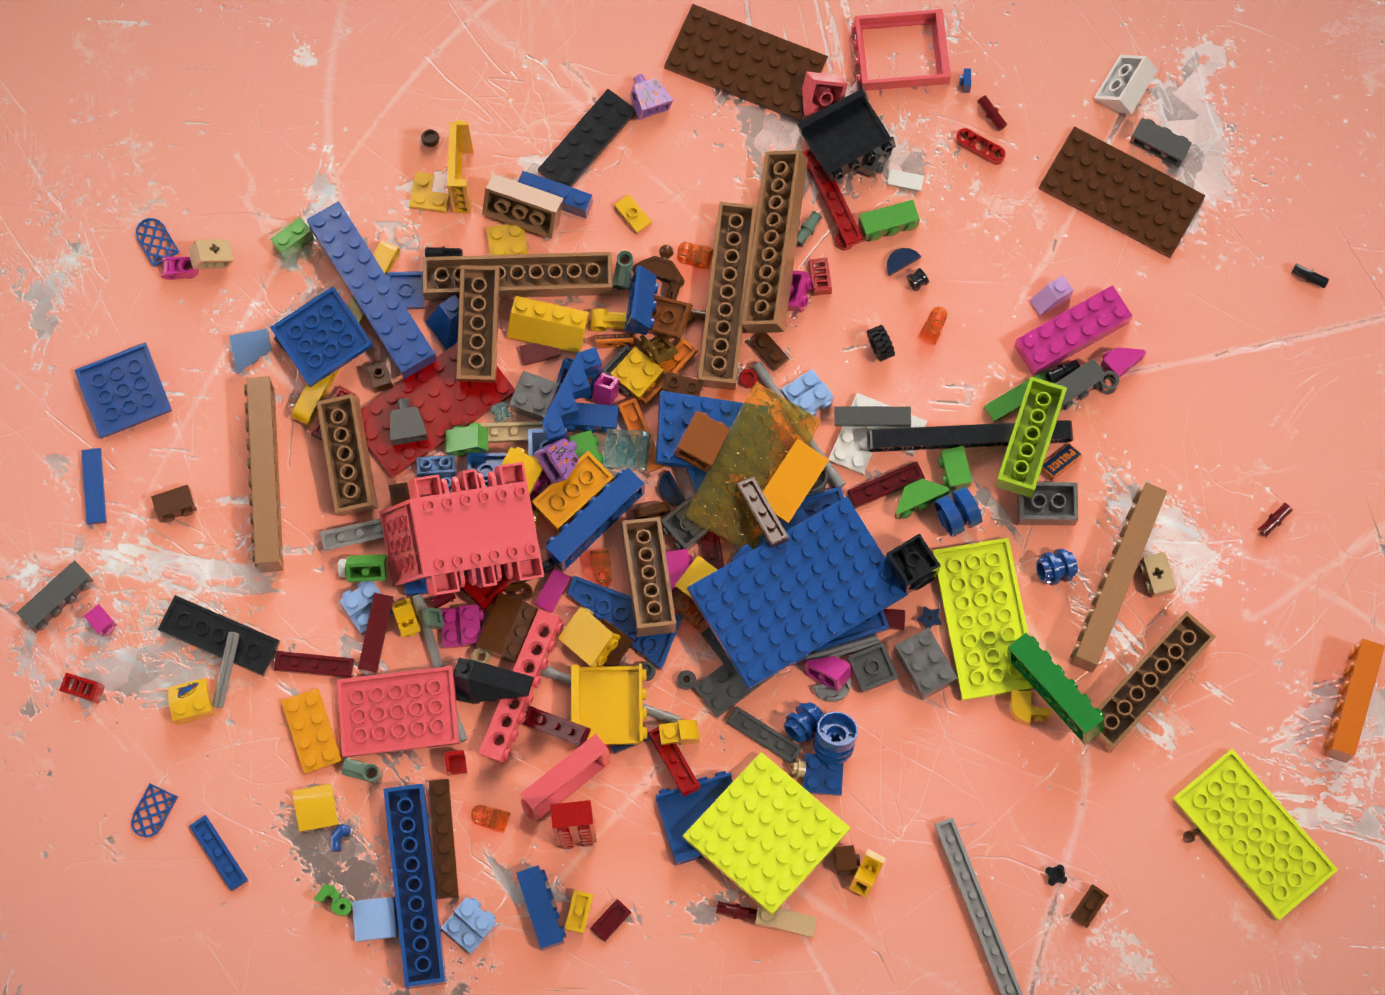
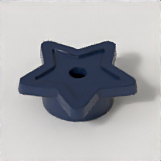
M924 606L923 615L918 617L917 621L923 623L926 629H931L934 625H941L942 622L938 618L940 610H930Z

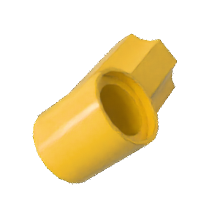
M600 308L592 309L590 329L597 332H603L607 329L624 330L627 313L608 312L606 309Z

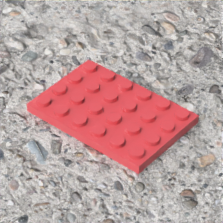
M446 666L338 679L337 689L342 757L460 744L456 691L453 677L454 667Z

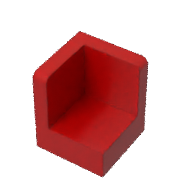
M464 750L444 752L448 776L468 773Z

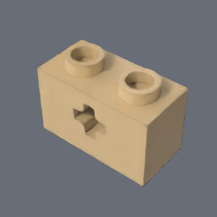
M220 238L213 240L197 239L188 248L193 269L227 268L234 261L229 240H222Z
M1166 552L1142 558L1139 569L1141 575L1145 576V589L1147 593H1150L1151 598L1173 593L1176 590V584ZM1154 572L1156 573V575L1160 574L1159 579L1157 578V576H1153Z

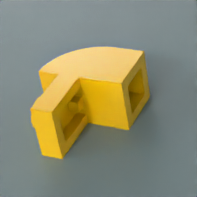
M410 598L392 603V609L402 637H410L420 632L421 629Z
M1012 690L1010 693V712L1017 722L1029 726L1031 718H1034L1033 721L1045 722V719H1049L1051 708L1031 707L1032 691Z
M678 720V722L659 725L661 745L700 743L697 720Z
M868 849L849 890L867 898L886 858Z

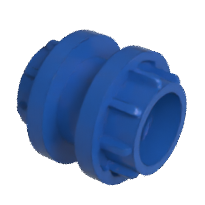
M1060 548L1055 550L1054 555L1051 552L1043 553L1036 563V569L1042 582L1054 586L1059 584L1060 579L1063 582L1071 581L1078 572V564L1072 552Z
M812 702L800 703L796 707L797 714L791 712L786 716L784 729L794 741L798 743L810 742L814 738L813 731L816 732L817 724L824 713Z

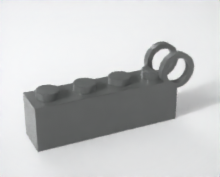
M1094 358L1055 383L1067 387L1061 410L1064 409L1066 411L1074 405L1073 402L1080 399L1081 401L1085 399L1093 389H1099L1101 393L1106 395L1114 393L1119 384V376L1113 371L1104 372ZM1109 379L1114 385L1107 386L1103 380Z

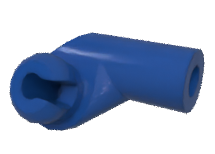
M340 824L331 833V851H341V838L351 833L349 825Z

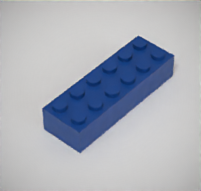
M629 468L618 472L615 480L611 484L607 483L602 488V493L598 497L594 496L587 503L588 506L584 510H579L574 515V520L570 524H564L560 529V533L556 537L552 536L546 542L547 557L552 559L553 563L562 572L576 561L645 494V483Z

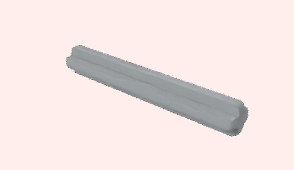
M229 632L212 703V706L215 708L224 707L239 640V634L236 632Z
M877 635L868 636L808 654L804 660L806 662L807 660L831 656H844L879 644V639Z

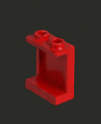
M500 565L502 579L497 581V585L479 588L477 584H470L467 574L465 576V586L460 587V589L485 610L496 599L497 594L502 593L514 581L513 577L512 579L506 578L503 565Z

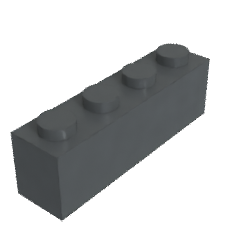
M74 560L16 613L35 633L42 631L47 627L48 622L52 618H56L62 613V609L67 604L70 605L77 599L79 593L88 590L94 580Z

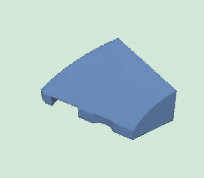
M267 328L229 336L237 374H241L242 370L247 366L256 363L261 356H265L272 351Z

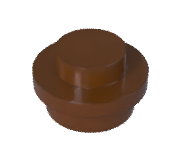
M427 129L422 133L421 141L424 146L434 147L439 143L440 137L437 131Z

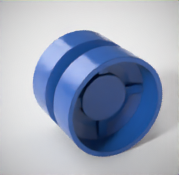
M966 487L952 492L953 501L947 495L934 501L939 521L951 537L965 531L964 523L969 528H972L983 522L979 507Z

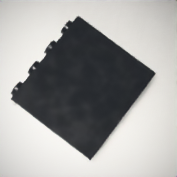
M863 89L852 93L797 124L801 136L831 183L842 179L844 175L850 172L857 171L864 164L875 161L877 157L891 152L896 147L894 137H891L868 102Z

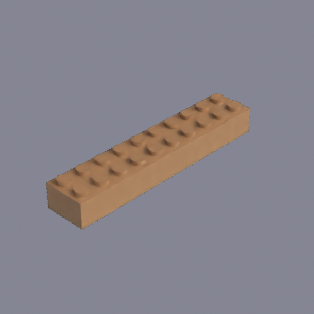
M801 150L765 152L741 324L749 333L785 332L808 159Z
M719 201L698 380L703 381L702 387L736 390L743 331L741 324L757 205Z
M611 252L423 257V295L425 300H447L453 295H456L459 299L461 265L499 266V298H515V296L613 295Z
M270 376L247 378V384H244V395L247 396L248 402L245 403V413L248 414L249 420L245 421L246 432L249 434V439H246L247 451L250 453V457L247 458V466L251 472V476H248V485L252 491V494L249 495V504L253 510V513H250V523L254 529V532H251V542L254 543L255 548L252 551V562H255V567H258L260 572L284 571L275 387Z
M1145 482L1143 487L1139 486L1132 501L1135 504L1132 503L1126 519L1129 521H1125L1119 533V537L1122 538H1118L1113 548L1112 554H1115V556H1111L1105 568V571L1108 573H1104L1098 585V588L1101 590H1097L1091 605L1094 608H1090L1084 620V623L1087 625H1083L1077 640L1080 643H1076L1071 652L1070 658H1073L1071 665L1091 673L1098 666L1167 490Z

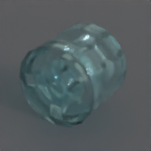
M507 402L498 403L490 408L491 413L495 416V423L507 422L513 417L512 412L508 410L509 405Z

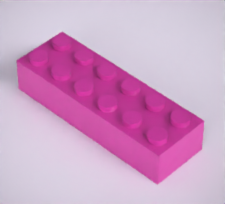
M1111 285L1016 339L1014 347L1034 377L1047 368L1050 369L1129 324L1133 315L1114 286Z

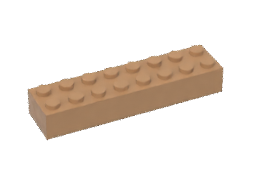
M1186 611L1098 707L1104 714L1103 732L1094 739L1111 753L1211 644L1216 636Z

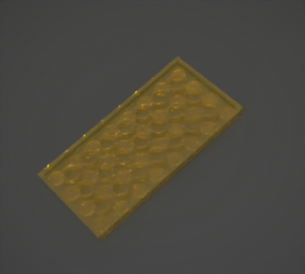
M755 382L684 517L739 548L747 544L754 550L763 533L737 490L736 484L754 477L763 492L796 439L809 445L821 419Z

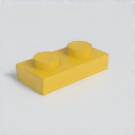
M574 890L565 930L584 934L594 897L593 894Z

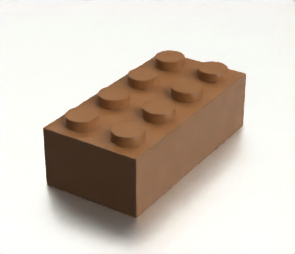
M493 174L485 188L482 215L519 226L522 229L552 239L560 223L564 198Z

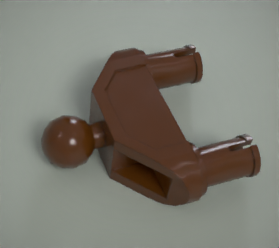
M665 244L659 249L661 257L652 256L636 263L632 271L634 273L637 266L640 265L656 275L657 280L668 282L670 285L665 297L676 300L680 288L685 284V280L673 261L668 260L673 256L674 250L670 245Z

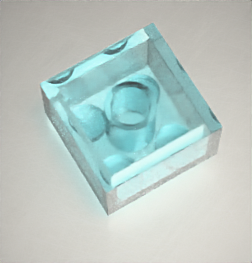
M607 429L603 466L610 470L625 471L629 468L631 471L647 472L651 434L639 430Z

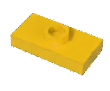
M630 194L614 204V207L636 234L652 224L650 218Z

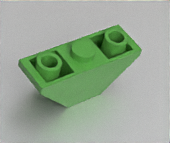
M920 479L905 486L896 510V519L901 517L906 519L913 514L912 512L918 509L923 511L929 508V504L946 495L948 496V487L925 479Z

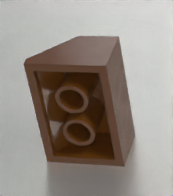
M498 593L475 646L506 662H516L538 608L525 601Z

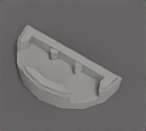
M848 679L838 692L824 684L813 686V690L823 701L838 702L848 695L851 688V679Z

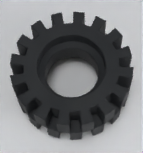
M879 325L867 330L870 346L880 362L895 356L893 343L884 326Z

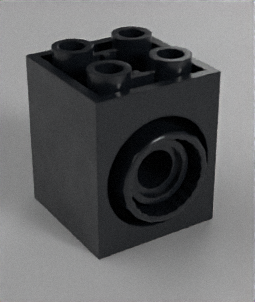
M920 533L889 551L885 558L903 590L908 594L923 588L933 581L941 567Z

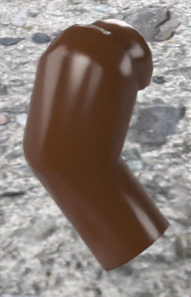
M692 309L687 325L695 319L705 321L706 311Z

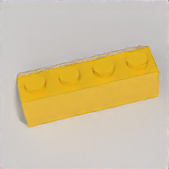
M515 296L510 314L507 338L530 344L537 343L556 347L559 350L577 354L582 350L589 324V312Z

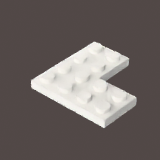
M857 393L851 406L890 405ZM911 414V427L842 426L830 454L829 462L863 476L873 452L868 451L867 431L874 429L926 427L927 420ZM915 450L900 452L913 456Z

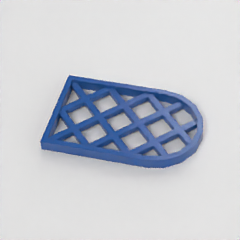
M147 218L138 224L136 228L138 243L142 246L153 267L162 263V259L157 262L158 257H173L180 253L166 226L160 220ZM150 221H156V226H149ZM159 223L163 226V228H158ZM141 226L145 227L144 233L139 232ZM148 228L154 229L153 235L146 234ZM157 230L163 231L162 237L155 236ZM165 233H167L170 239L164 238ZM138 235H142V236H143L141 241H140ZM145 236L151 238L150 244L144 243ZM154 238L160 240L159 246L153 245ZM163 240L169 242L168 248L162 247ZM172 243L176 250L170 248ZM143 245L149 246L148 251H146ZM151 247L158 248L156 254L150 253ZM160 249L167 250L165 256L159 255ZM150 256L155 257L154 262L151 260Z
M149 783L131 819L134 832L145 838L158 834L178 796ZM153 787L160 790V792L154 793ZM149 789H151L152 794L146 796ZM165 793L173 797L166 799ZM163 794L164 800L157 802L155 796ZM153 797L155 803L148 805L146 799ZM173 800L172 804L169 807L168 801ZM144 801L145 807L140 808L141 804ZM165 803L167 809L160 811L158 805ZM156 806L157 813L150 814L149 808ZM146 809L148 816L141 818L139 811ZM167 812L164 819H162L161 814ZM136 814H138L139 819L134 820ZM159 815L160 822L153 824L152 817ZM149 818L151 825L144 827L142 820ZM140 821L142 828L136 830L134 823ZM160 825L159 828L155 830L154 826ZM152 827L154 833L146 835L145 829Z

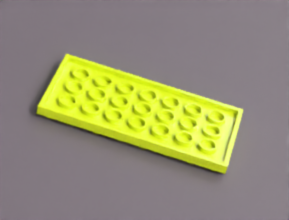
M1009 537L933 550L932 553L941 565L937 578L962 701L1011 693L1012 690L1025 691L1034 689L1008 660V646L1023 634H1028Z
M1233 749L1229 750L1172 798L1277 921L1281 920L1338 871L1336 866Z

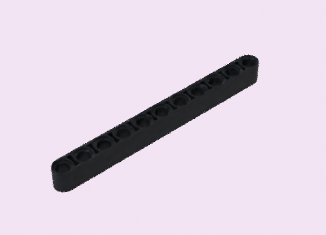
M1057 421L1050 444L1072 442L1074 440L1072 421ZM1015 423L874 429L866 432L868 451L889 452L950 449L964 446V448L1008 446Z

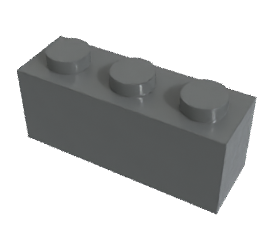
M1143 117L1129 142L1177 167H1180L1192 144L1185 136H1178L1172 133L1169 128H1162L1153 120Z

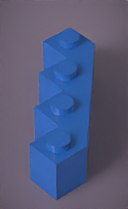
M596 347L577 353L542 421L543 431L548 444L563 438L567 439L563 423L579 418V410L575 400L591 395L587 377L603 372L602 362Z

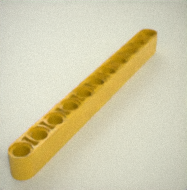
M382 240L373 256L387 276V272L391 271L399 255L400 248ZM351 297L347 307L362 327L366 318L354 298ZM340 368L312 387L306 384L292 411V419L308 426L312 424L318 412L317 401L325 399Z

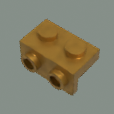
M643 334L639 336L642 341L640 346L643 352L647 353L651 360L654 359L658 364L668 361L678 354L677 348L665 336L660 335L651 341Z

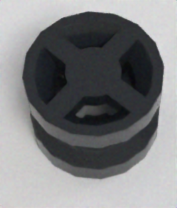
M921 268L916 269L914 274H909L906 277L908 283L916 292L920 290L921 286H926L930 283L927 275Z

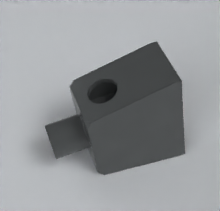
M407 398L399 399L397 401L398 409L392 410L390 413V440L392 446L428 440L418 407H410L409 399Z

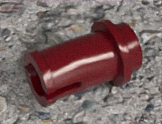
M454 593L437 595L430 600L434 607L438 609L450 601L453 603L456 596Z

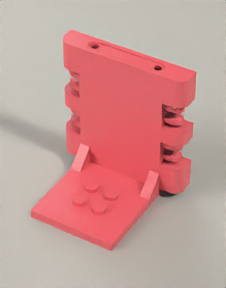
M519 462L496 466L494 472L491 471L487 474L489 487L485 486L483 474L477 473L476 469L461 471L457 474V478L452 477L451 493H449L446 479H440L439 475L411 479L409 481L411 499L379 511L393 587L426 579L430 596L459 592L460 587L465 586L464 571H467L471 585L477 584L479 588L495 586L497 581L502 579L500 565L504 567L506 578L512 579L513 577L515 582L545 577L524 463Z

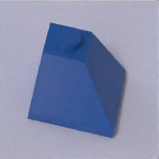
M456 295L441 303L426 321V324L446 350L458 342L459 299Z

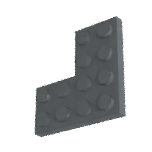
M709 627L701 633V636L722 661L723 665L693 688L715 717L719 718L776 674L747 689L711 628Z

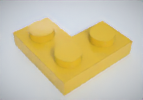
M415 172L409 205L410 209L447 214L449 194L432 191L434 174Z

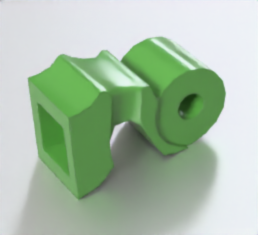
M325 883L313 899L315 902L325 903L327 898H333L331 910L340 917L349 916L352 912V904L348 899L341 898L342 895L334 885H327Z

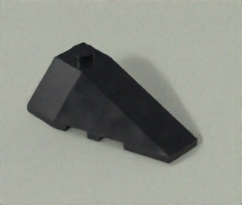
M460 657L453 673L456 700L469 704H480V702L484 701L494 702L497 699L527 697L534 677Z

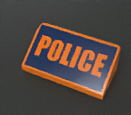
M633 333L596 335L595 339L597 349L620 348L626 344L629 347L634 346Z
M1069 443L1044 462L1042 470L1053 481L1080 460L1083 455Z

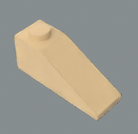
M759 905L755 926L814 938L817 918L779 908L771 915Z

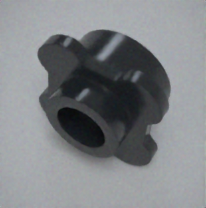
M1059 864L1053 868H1046L1045 873L1048 875V884L1050 886H1054L1057 883H1066L1067 877L1065 876L1063 865Z

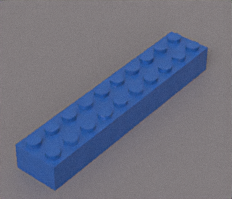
M340 201L306 219L312 233L403 379L437 361L431 346Z
M422 783L385 788L383 791L405 988L414 989L447 984L425 787Z

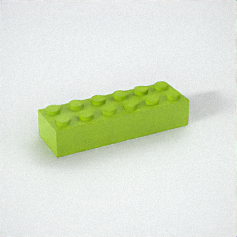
M1030 376L995 487L1033 498L1067 387Z

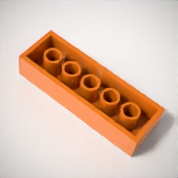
M1362 638L1358 643H1355L1354 647L1350 648L1348 654L1350 663L1345 666L1343 672L1345 681L1340 684L1338 690L1340 699L1338 702H1335L1333 708L1335 717L1328 726L1330 735L1323 744L1324 756L1345 763L1355 756L1385 645Z

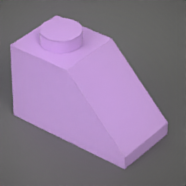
M1062 275L1047 284L1030 299V303L1039 316L1071 298L1074 289L1065 276Z

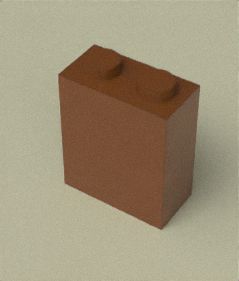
M696 411L673 455L707 473L715 461L730 428L724 423L710 418L706 413Z

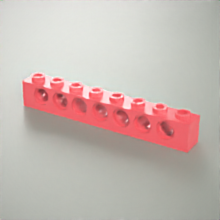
M538 609L513 668L514 672L534 677L529 695L514 699H500L478 752L482 757L504 764L505 760L509 759L511 755L510 747L513 742H516L519 735L518 728L526 719L525 711L533 702L535 688H538L541 683V672L546 670L549 663L548 656L556 647L555 639L563 630V620L559 616ZM548 629L549 635L541 637L542 631ZM541 647L542 652L539 655H534V650ZM534 665L533 672L526 673L527 667ZM514 701H519L518 708L511 709V704ZM512 719L509 727L503 726L505 720ZM499 737H504V743L497 746L496 740Z

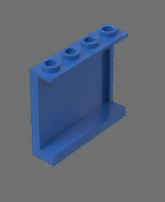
M721 771L714 774L715 777L707 779V777L697 779L701 789L685 797L682 796L678 787L674 790L669 788L662 789L655 795L676 866L704 857L682 837L733 782L731 772Z

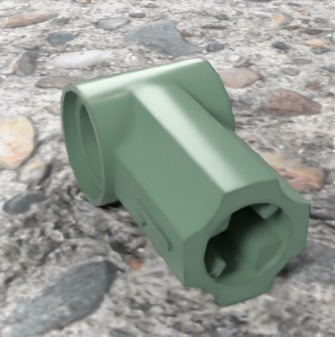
M624 250L617 255L613 288L617 290H629L631 272L634 265L633 255L629 251ZM623 258H628L630 262L628 264H622L620 260Z
M346 758L344 761L342 775L367 781L371 784H377L383 778L381 769L375 764H367ZM371 770H376L377 775L372 779L369 778L368 773Z

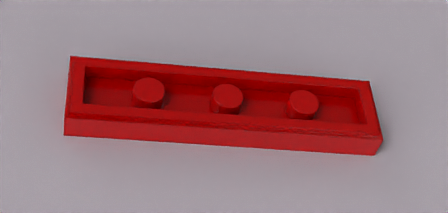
M659 727L649 731L648 735L682 796L685 797L701 789L699 782L677 744L661 745Z

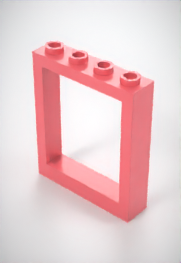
M943 9L855 16L854 23H851L852 34L856 36V40H853V48L858 54V57H855V66L859 68L857 84L861 85V89L869 91L950 83L951 73ZM931 24L937 74L868 80L863 30Z
M594 734L520 793L522 808L530 820L534 818L536 822L551 811L550 804L561 803L610 764L609 750L597 734Z

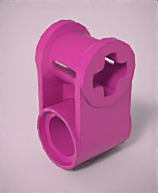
M168 256L162 258L163 273H161V278L191 279L196 277L199 269H193V267L185 270L186 266L192 265L190 257Z

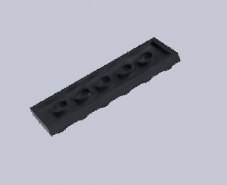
M608 88L541 164L538 172L549 180L573 187L636 114L634 107Z
M177 595L174 596L158 628L162 633L219 658H223L228 633L236 632L239 634V640L233 664L263 677L280 644V640Z

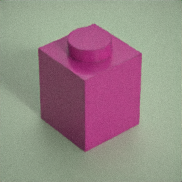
M601 373L594 383L593 401L604 405H612L618 396L619 378Z
M100 604L84 615L101 637L111 634L115 629L114 627L117 626Z

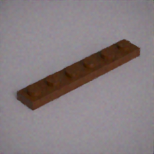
M449 779L429 781L438 895L439 899L458 898L459 889Z

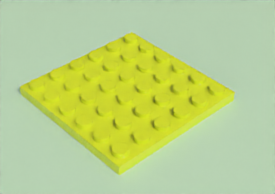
M761 752L686 831L682 838L769 914L773 915L851 828Z

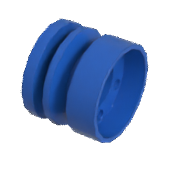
M833 711L823 715L817 724L813 741V750L816 756L829 764H841L850 759L858 735V726L855 720L843 712Z

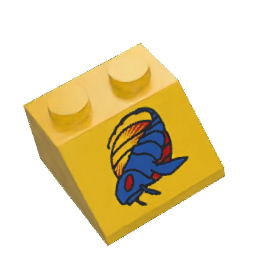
M207 678L168 687L169 706L173 722L176 725L215 716Z

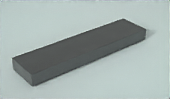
M835 406L834 426L911 427V406Z
M736 706L726 724L789 764L795 762L803 749L738 706Z

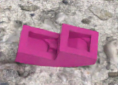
M554 568L535 605L553 613L568 586L571 576Z

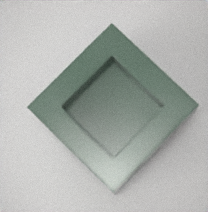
M430 607L422 609L425 628L437 630L444 628L441 609Z

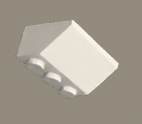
M1120 54L1094 99L1117 113L1132 114L1158 69L1147 56Z

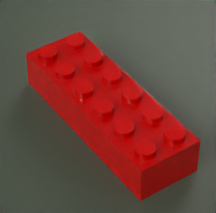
M591 800L550 804L552 829L558 847L572 849L574 848L573 845L581 844L582 847L593 846V843H597Z

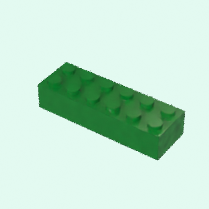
M1025 633L1008 646V660L1084 745H1087L1103 732L1104 714L1099 708L1095 709L1090 704V698L1085 693L1081 694L1077 689L1078 686L1075 681L1068 679L1064 675L1065 671L1059 664L1055 665L1053 663L1051 655L1039 647V642L1034 636L1030 637Z

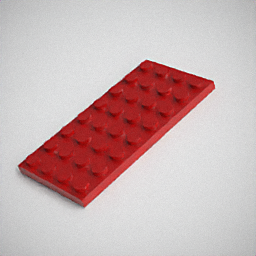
M457 342L437 356V361L402 380L361 409L367 446L391 479L415 464L417 457H425L445 443L446 430H451L455 426H469V424L474 423L514 394V387L498 366L496 383L458 382ZM407 398L409 399L410 407H418L428 440L392 446L390 440V413L392 410L398 409L397 401L399 399Z

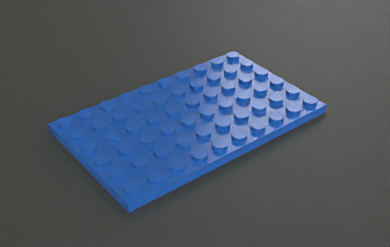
M847 496L787 530L786 533L789 541L773 548L766 542L687 587V591L747 689L754 687L908 595L888 566L885 556Z

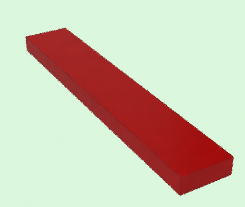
M810 149L803 151L802 153L808 159L807 168L846 248L864 242V238L836 181L830 182Z

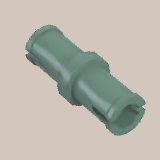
M812 211L806 222L802 223L801 229L798 232L797 246L803 247L809 236L813 235L815 227L822 219L821 214Z

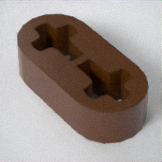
M659 502L633 510L634 519L653 518L670 513L668 502Z
M528 583L511 584L504 590L507 594H514L509 595L510 597L525 602L529 601L533 596L532 587ZM522 588H526V591H530L526 594L527 596L523 597L522 594L516 593L521 592Z

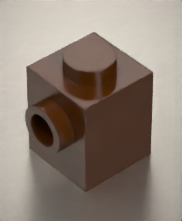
M377 361L367 367L375 393L393 387L386 362Z
M854 845L835 847L833 851L837 874L842 873V876L854 875L853 872L857 871V866H860L859 854H855Z

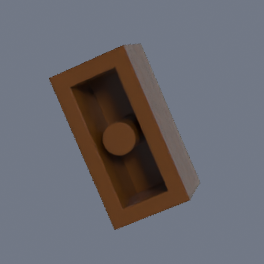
M188 484L151 496L157 518L160 522H172L176 517H186L192 515L193 511L197 510Z

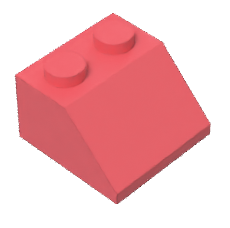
M806 72L802 87L804 114L814 115L843 99L848 83L840 75Z

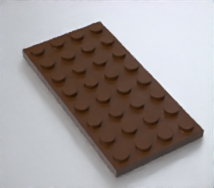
M692 4L666 60L664 69L800 122L804 114L802 87L806 72L822 73L828 56Z
M1076 126L1073 127L1038 188L1168 258H1171L1206 196Z

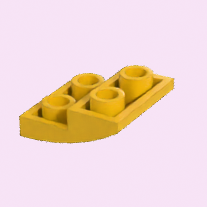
M332 783L293 790L299 832L339 824Z

